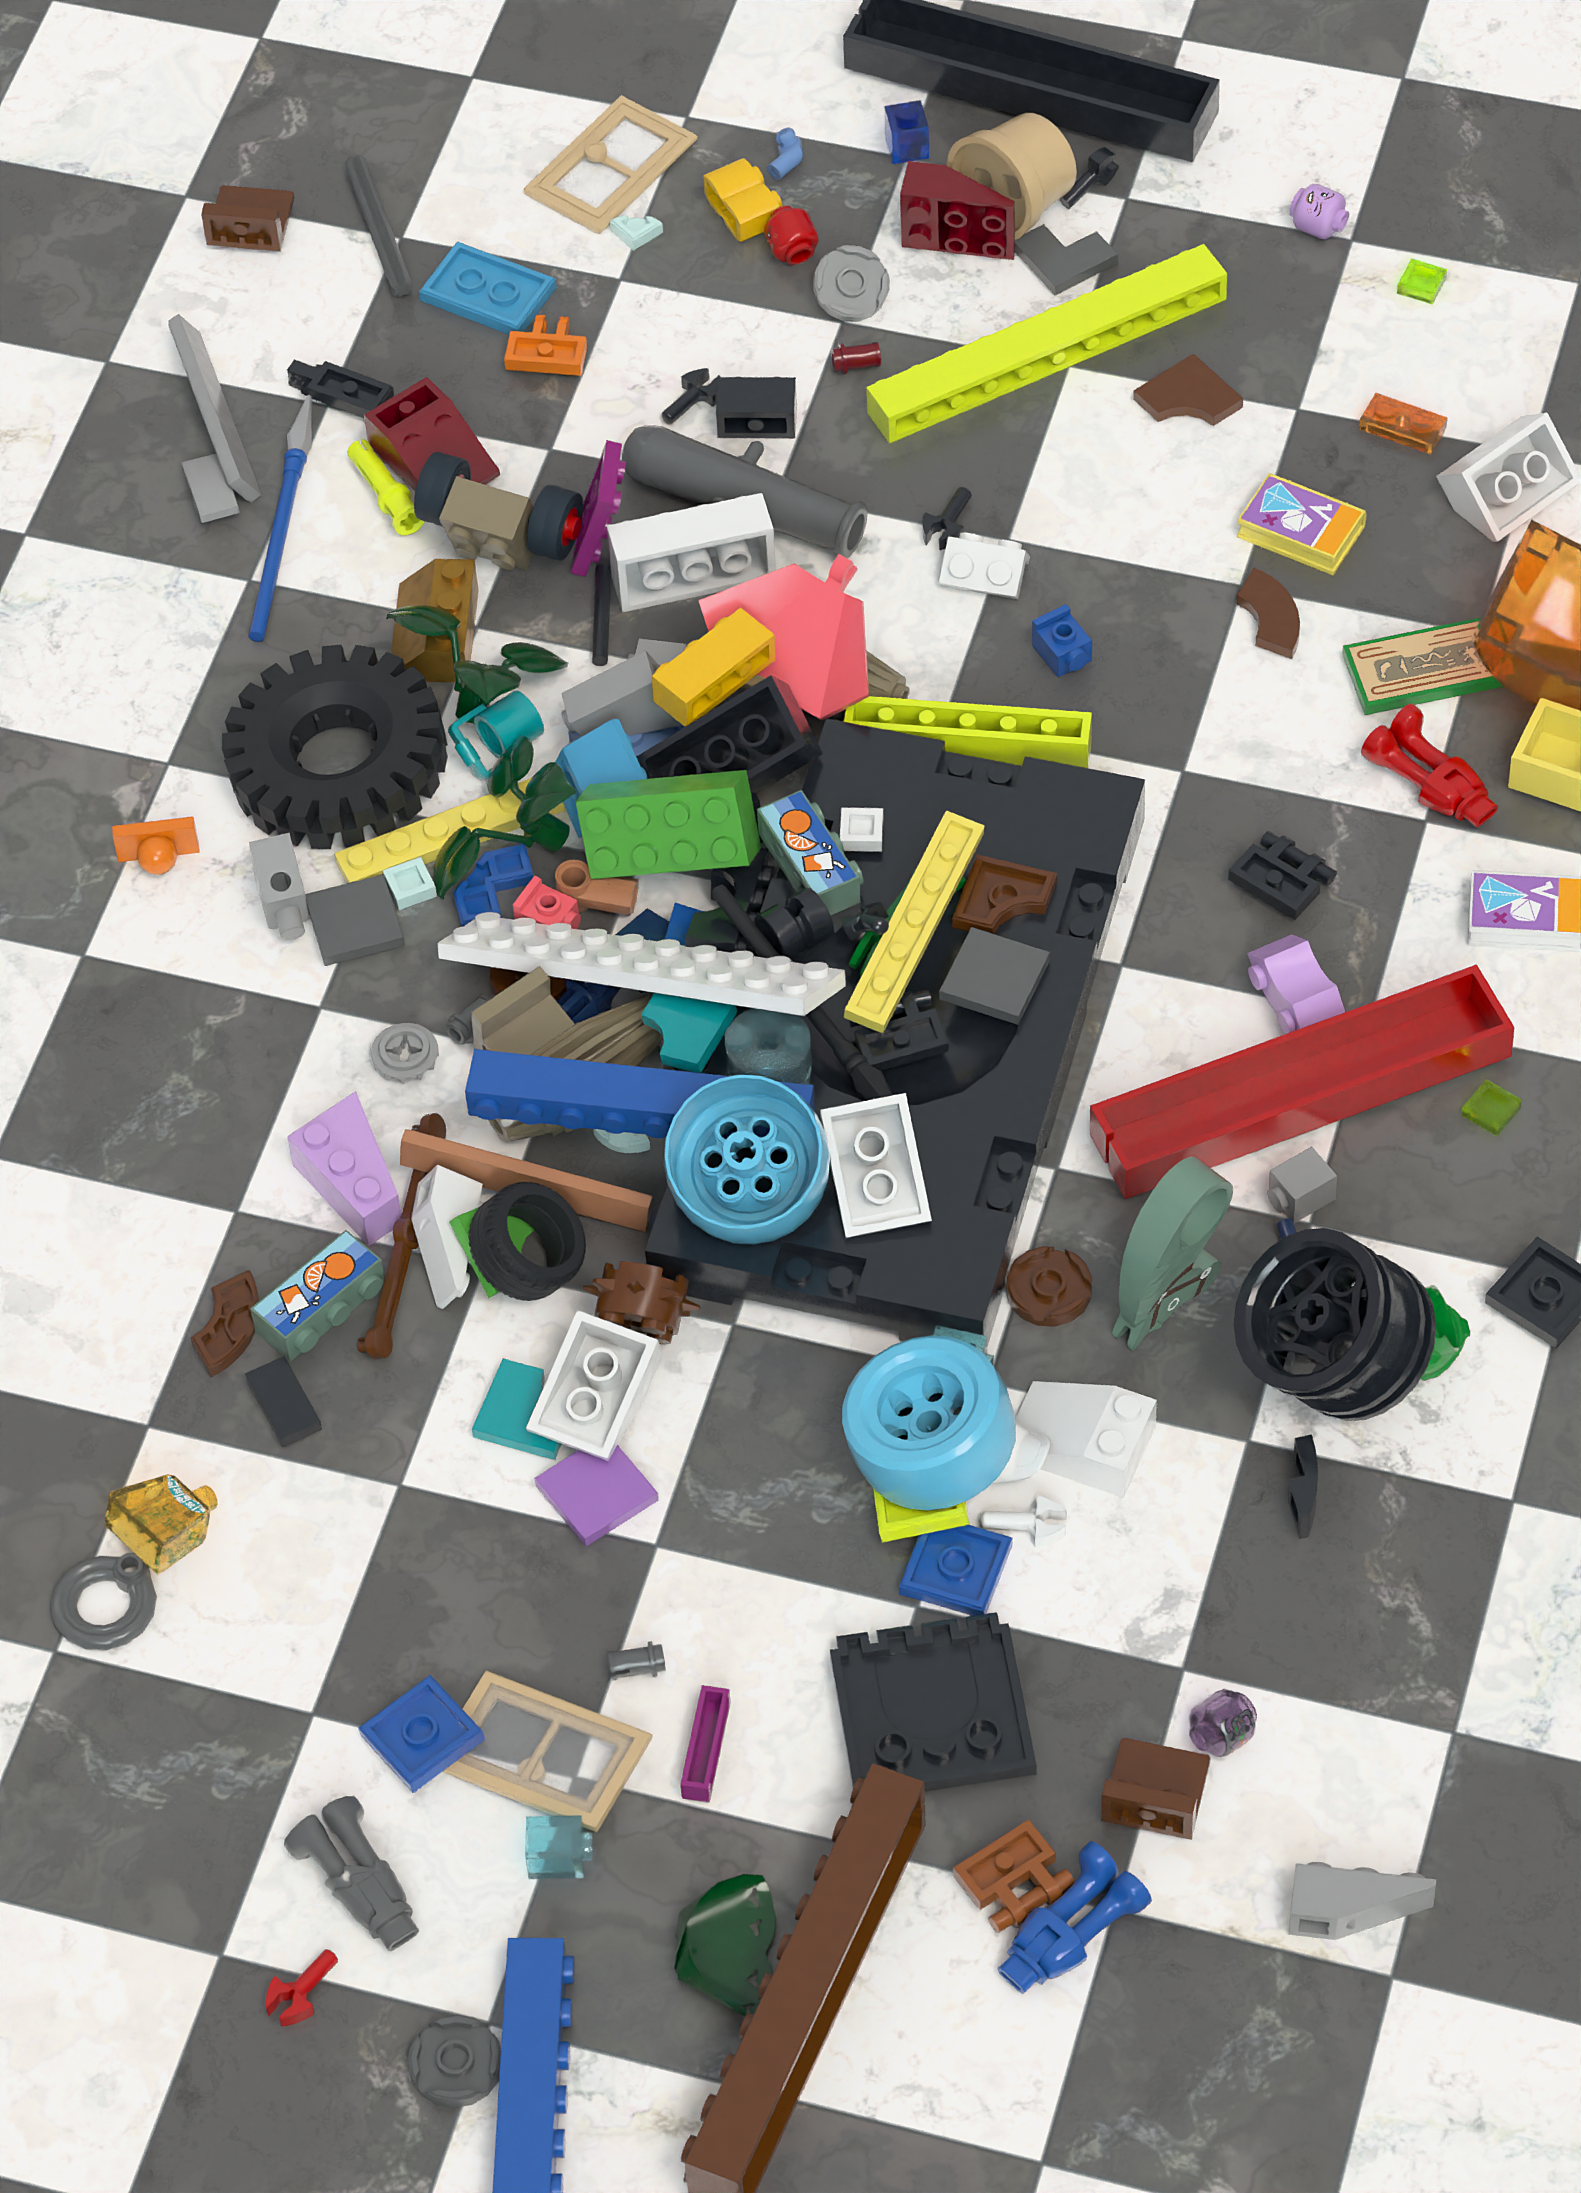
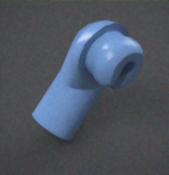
M784 128L776 134V141L779 144V156L767 166L768 173L775 180L783 178L799 165L803 159L801 139L799 136H796L792 128Z

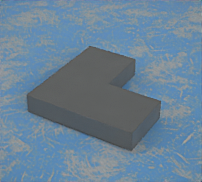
M1043 224L1015 240V253L1054 295L1118 264V253L1097 231L1065 247Z

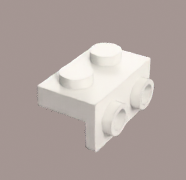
M960 533L959 538L948 536L939 584L946 587L1018 599L1025 564H1029L1030 556L1026 550H1021L1022 544L1014 541L999 540L998 545L983 543V537L975 534Z

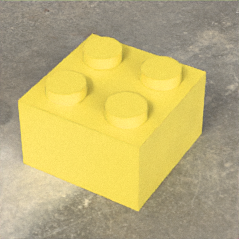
M1540 698L1511 757L1509 788L1581 811L1580 710Z

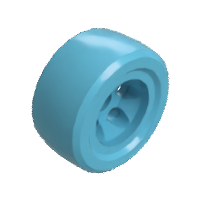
M735 1075L720 1078L701 1087L683 1103L674 1116L666 1136L663 1161L668 1187L676 1204L693 1224L713 1237L731 1243L754 1245L774 1241L793 1232L811 1216L820 1203L828 1182L830 1153L827 1136L815 1111L801 1095L780 1082L762 1076ZM761 1125L770 1128V1132L767 1136L761 1138L753 1133V1129L755 1126ZM737 1127L738 1131L731 1134L727 1139L722 1137L724 1133ZM750 1147L752 1153H755L753 1159L744 1158L741 1163L735 1161L738 1158L736 1153L742 1148ZM776 1149H783L788 1153L787 1160L782 1164H775L770 1159L772 1152ZM713 1153L720 1154L722 1156V1163L719 1167L709 1168L707 1166L708 1158ZM763 1177L769 1178L773 1183L772 1188L766 1193L758 1192L755 1188L756 1182ZM731 1179L738 1181L740 1188L736 1194L728 1195L723 1192V1185L726 1181Z
M932 1335L911 1338L894 1344L875 1355L859 1370L849 1385L842 1406L843 1429L850 1453L857 1467L876 1492L888 1501L908 1509L934 1510L948 1508L973 1498L984 1491L1000 1476L1011 1458L1016 1442L1015 1413L1001 1376L984 1353L970 1343L953 1337ZM935 1393L943 1394L942 1398L936 1402L928 1401L929 1397ZM962 1406L959 1415H954V1411ZM903 1408H913L909 1415L898 1416ZM906 1435L908 1438L904 1440L898 1438V1436Z

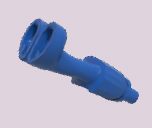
M1093 1841L1088 1842L1078 1855L1081 1873L1075 1883L1049 1907L1034 1908L1028 1914L1013 1939L1012 1946L1008 1949L1009 1957L997 1968L999 1974L1021 1994H1024L1036 1982L1042 1985L1047 1981V1978H1057L1081 1965L1087 1960L1084 1947L1098 1933L1125 1914L1140 1913L1152 1902V1897L1145 1885L1130 1872L1124 1871L1118 1876V1868L1113 1858L1103 1847ZM1111 1886L1107 1895L1072 1928L1067 1924L1079 1910Z

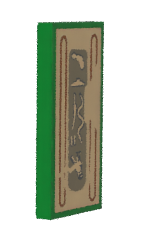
M1498 614L1343 645L1342 650L1344 661L1365 715L1403 708L1408 704L1418 705L1521 683L1522 674Z

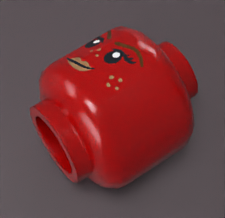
M791 206L779 207L772 212L771 218L764 227L765 238L773 256L777 260L787 262L789 265H797L809 260L814 255L819 243V237L809 213L804 209L792 208Z

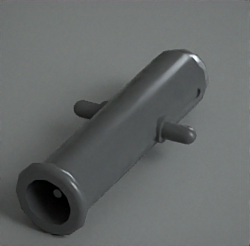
M645 425L635 428L623 446L622 461H626L625 471L638 483L700 505L762 493L773 530L831 549L836 552V555L840 554L845 558L851 557L857 549L867 524L868 510L864 502L848 503L756 465L764 451V445L760 441L752 442L743 456L736 457L663 426Z

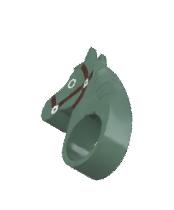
M1197 1157L1183 1159L1163 1176L1140 1210L1127 1241L1119 1281L1120 1313L1113 1328L1112 1336L1118 1339L1130 1328L1127 1347L1132 1351L1138 1347L1148 1332L1161 1328L1163 1322L1180 1305L1207 1290L1220 1272L1222 1262L1206 1251L1204 1246L1230 1205L1233 1196V1186Z

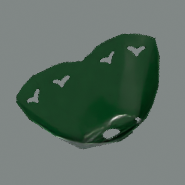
M741 1874L715 1884L680 1911L675 1935L677 1944L674 1969L677 1973V1979L743 2016H746L747 2013L742 2006L752 2003L755 2006L749 2010L750 2013L755 2014L761 2001L758 1999L761 1982L767 1972L773 1974V1969L765 1953L775 1935L776 1914L772 1895L763 1875ZM753 1888L757 1890L755 1898L759 1901V1907L747 1899L752 1893ZM761 1919L762 1921L758 1925L759 1935L756 1936L749 1925ZM754 1970L758 1971L755 1979L759 1985L758 1988H755L752 1983L747 1981Z

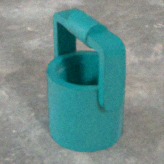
M518 690L512 691L488 708L484 704L479 705L452 723L448 728L449 736L456 745L454 746L455 750L467 767L470 766L476 776L482 780L488 779L491 769L486 770L480 761V756L468 738L465 739L458 728L459 726L475 717L474 725L480 739L496 758H499L506 749L513 745L519 736L524 735L532 742L544 733V724L536 707Z

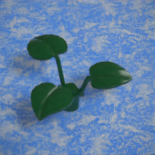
M411 605L395 609L387 614L386 619L392 618L399 625L412 632L427 636H441L445 634L449 637L454 663L453 671L456 680L454 690L459 692L455 716L458 719L481 704L488 708L495 698L518 688L521 683V677L509 668L517 666L525 672L546 673L566 668L569 664L543 647L524 642L509 643L501 648V655L507 658L501 666L481 664L470 660L461 661L458 634L454 630L460 627V620L451 613L433 606ZM473 717L472 719L468 720L467 722L474 724V718H475V717Z
M524 735L519 736L515 743L502 753L492 767L487 781L488 791L494 797L499 798L510 789L521 801L516 820L520 823V828L524 831V835L475 828L471 832L466 826L459 828L444 843L435 862L434 885L440 898L444 899L446 892L472 867L479 853V838L481 837L522 843L528 848L535 842L551 853L557 852L565 844L570 833V826L550 814L549 811L573 794H576V790L568 781L563 768L554 762L547 763L535 773L526 787L525 794L520 790L518 781L529 772L534 756L533 745L528 737Z

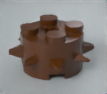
M620 1261L619 1270H615L613 1265L607 1262L604 1266L602 1278H594L592 1281L594 1285L583 1286L584 1291L598 1297L594 1313L595 1317L635 1332L646 1334V1336L657 1339L659 1344H671L672 1336L678 1334L681 1317H690V1311L700 1310V1305L685 1299L689 1280L682 1275H677L675 1281L664 1278L662 1275L663 1268L643 1263Z

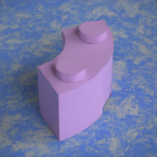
M1291 934L1247 953L1252 965L1248 968L1250 980L1257 990H1263L1271 1007L1277 1014L1279 1026L1284 1034L1345 1013L1337 985L1331 982L1321 970L1308 940Z

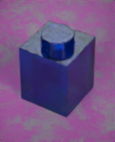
M921 100L884 106L885 139L892 164L928 159L929 126Z

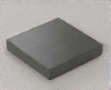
M384 874L305 894L308 913L324 966L405 946L404 937Z
M971 927L939 991L940 1000L1019 1025L1050 962V952Z

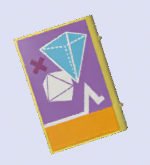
M1269 473L1238 519L1240 531L1237 534V538L1334 575L1363 531L1367 514L1365 510L1350 505L1347 502L1345 503L1294 483L1291 480Z

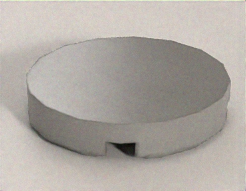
M844 245L836 248L835 251L830 252L828 255L826 254L820 260L813 276V292L818 304L830 316L841 321L859 322L872 317L882 308L889 292V274L880 262V258L874 252L861 246Z

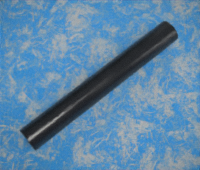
M599 564L595 568L592 663L596 666H605L608 663L611 567L607 564Z

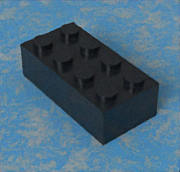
M770 675L639 754L636 758L640 766L645 770L647 779L747 770L751 794L755 792L757 794L823 753L790 686Z

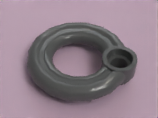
M126 1553L121 1557L97 1556L81 1561L63 1574L53 1589L50 1611L55 1627L67 1641L89 1650H110L127 1645L145 1631L154 1617L157 1600L147 1561L138 1554ZM132 1566L138 1567V1568H137L135 1571H133V1572H125V1571H124V1570H125L126 1568H128V1567H132ZM114 1581L120 1590L129 1593L130 1604L124 1616L116 1622L106 1625H94L85 1621L79 1615L77 1608L78 1598L83 1590L96 1582Z

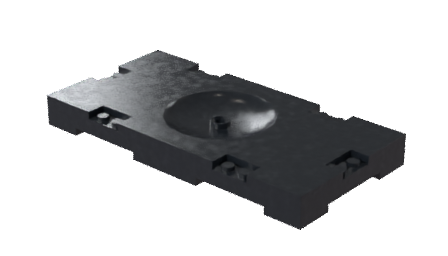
M826 718L818 741L823 754L812 760L802 788L803 793L811 804L814 802L818 804L823 813L826 828L830 833L835 831L839 838L841 808H883L884 818L882 851H844V855L849 862L855 861L863 876L864 882L860 885L861 903L831 915L834 924V934L814 946H809L805 943L804 951L790 959L791 962L801 964L823 962L828 965V968L845 970V987L820 1004V1007L843 1036L858 1049L854 1031L866 1028V1026L859 1025L850 1028L848 1020L844 1018V1012L861 979V970L873 945L856 969L849 966V962L866 932L850 941L842 927V922L847 915L851 917L862 915L860 907L871 903L881 902L886 911L909 883L913 871L918 867L946 811L985 826L984 835L963 874L965 879H968L977 854L1057 873V884L1045 914L1027 913L1012 917L1000 925L995 935L1050 952V962L1019 1025L940 1000L939 991L969 931L952 927V918L963 892V887L953 894L905 991L910 989L912 993L925 989L929 990L932 1005L919 1008V1013L936 1008L949 1045V1052L881 1071L893 1095L906 1093L932 1221L846 1238L829 1165L828 1182L822 1199L811 1216L793 1232L774 1241L754 1245L737 1244L713 1237L693 1224L676 1204L667 1184L645 1248L646 1264L663 1268V1277L675 1281L677 1275L684 1276L689 1280L686 1293L688 1297L731 1306L736 1297L898 1331L899 1340L902 1342L911 1338L932 1335L953 1337L970 1343L986 1354L1005 1290V1277L1043 1149L1047 1148L1087 1015L1088 998L1122 884L1126 883L1145 820V779L1026 756L1022 766L957 754L945 751V741ZM780 867L776 878L772 877L760 913L775 904L785 907L786 898L797 893ZM749 944L747 951L752 952L753 956L759 957ZM736 1005L737 1014L712 1053L705 1074L722 1076L754 1075L778 1082L813 1085L815 1113L820 1122V1110L867 1101L857 1093L852 1077L846 1074L844 1067L834 1055L833 1049L806 1015L802 1016ZM903 1014L892 1016L890 1021L904 1016ZM750 1147L742 1148L736 1153L738 1158L735 1161L741 1163L744 1158L753 1159L755 1153H752ZM774 1150L770 1159L775 1164H782L787 1160L788 1153ZM713 1153L708 1158L707 1166L709 1168L719 1167L722 1163V1156L718 1153ZM763 1177L756 1182L755 1188L758 1192L766 1193L772 1188L773 1183L769 1178ZM732 1179L726 1181L723 1185V1192L728 1195L736 1194L740 1188L739 1182Z

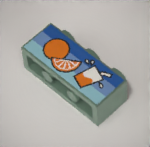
M800 790L757 809L759 835L796 892L806 887L811 888L822 899L830 916L861 903L860 885L864 882L861 870L855 861L849 862L844 855L843 844L835 831L830 833L826 828L823 813L817 803L811 804L803 791Z
M345 1230L250 1309L255 1332L291 1362L301 1353L310 1351L316 1345L318 1339L333 1326L341 1325L349 1317L351 1311L365 1299H372L378 1294L385 1282L382 1260L349 1231Z

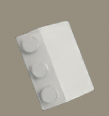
M1548 413L1519 417L1436 476L1454 511L1493 542L1501 540L1581 482V477Z

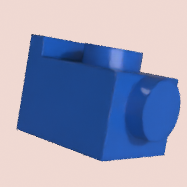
M1067 604L1032 620V646L1057 677L1070 671H1077L1092 661V640L1072 617L1071 609Z

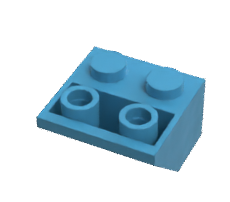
M611 719L563 747L555 763L563 768L568 781L576 790V794L563 801V804L578 838L583 837L575 801L589 784L647 779V774L640 766L633 751L632 741L625 733L619 719Z

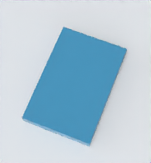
M457 241L420 289L419 296L422 302L510 335V331L524 332L555 291L557 285L556 278Z

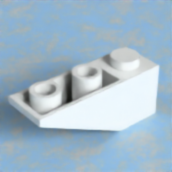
M440 1165L433 1168L418 1183L411 1220L438 1308L444 1309L453 1299L464 1294L470 1280L469 1273H466L469 1259L449 1221L483 1204L480 1201L483 1184Z

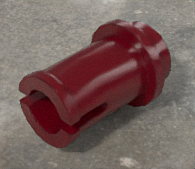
M878 342L844 347V344L841 343L838 344V348L831 349L834 372L841 371L844 375L851 369L881 366V353Z

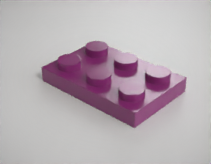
M606 440L583 501L582 524L574 544L571 574L586 577L591 562L598 563L603 546V540H600V538H608L607 526L612 524V516L610 514L616 515L618 512L622 492L616 490V484H621L626 467V461L620 460L621 443Z

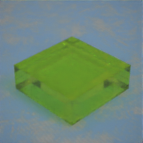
M1411 258L1397 284V294L1433 305L1447 279V269Z
M1486 1079L1462 1107V1116L1498 1136L1521 1109L1522 1099Z

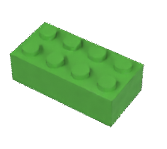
M747 770L589 784L575 801L591 879L749 866L761 849Z

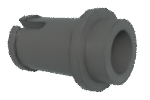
M481 994L459 1015L453 1014L448 1019L449 1024L446 1025V1032L455 1043L463 1045L464 1043L473 1042L471 1012L491 998Z
M649 1641L646 1647L615 1652L608 1651L612 1680L652 1673L653 1677H658L657 1672L666 1671L662 1644L653 1645L652 1641Z

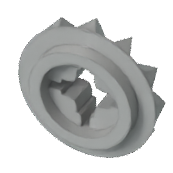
M413 1023L395 1024L384 1029L375 1038L371 1047V1057L375 1070H380L387 1080L394 1077L399 1078L403 1083H405L407 1078L415 1076L421 1080L425 1071L434 1070L435 1060L439 1056L435 1036L427 1028ZM405 1043H408L411 1054L406 1062H402L399 1055H401Z

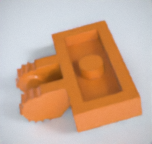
M545 315L536 316L532 332L510 331L504 358L505 370L582 375L587 351V339L585 336L569 335V317L560 316L556 334H545L547 332Z

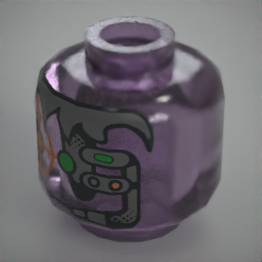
M1228 1689L1215 1691L1196 1704L1190 1711V1739L1199 1750L1206 1751L1210 1755L1217 1757L1230 1755L1249 1742L1254 1736L1257 1721L1256 1709L1248 1697L1242 1693Z

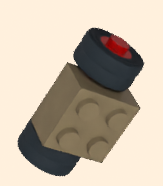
M434 452L427 459L416 485L414 513L421 521L444 527L455 551L459 555L468 559H477L478 556L491 560L494 565L506 570H513L514 567L527 570L533 554L546 556L554 560H564L568 556L579 535L582 524L583 498L580 493L556 485H547L540 492L533 507L529 497L470 481V464L463 458L451 456L443 452Z

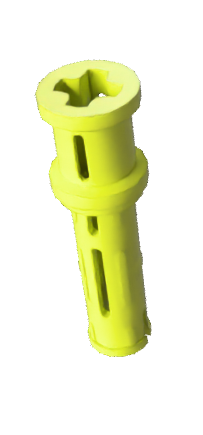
M362 439L361 444L358 440L353 442L347 450V456L357 466L362 476L377 494V505L380 510L392 518V526L398 534L410 535L415 533L422 527L425 521H421L415 516L414 503L411 500V492L407 486L394 480L367 440Z

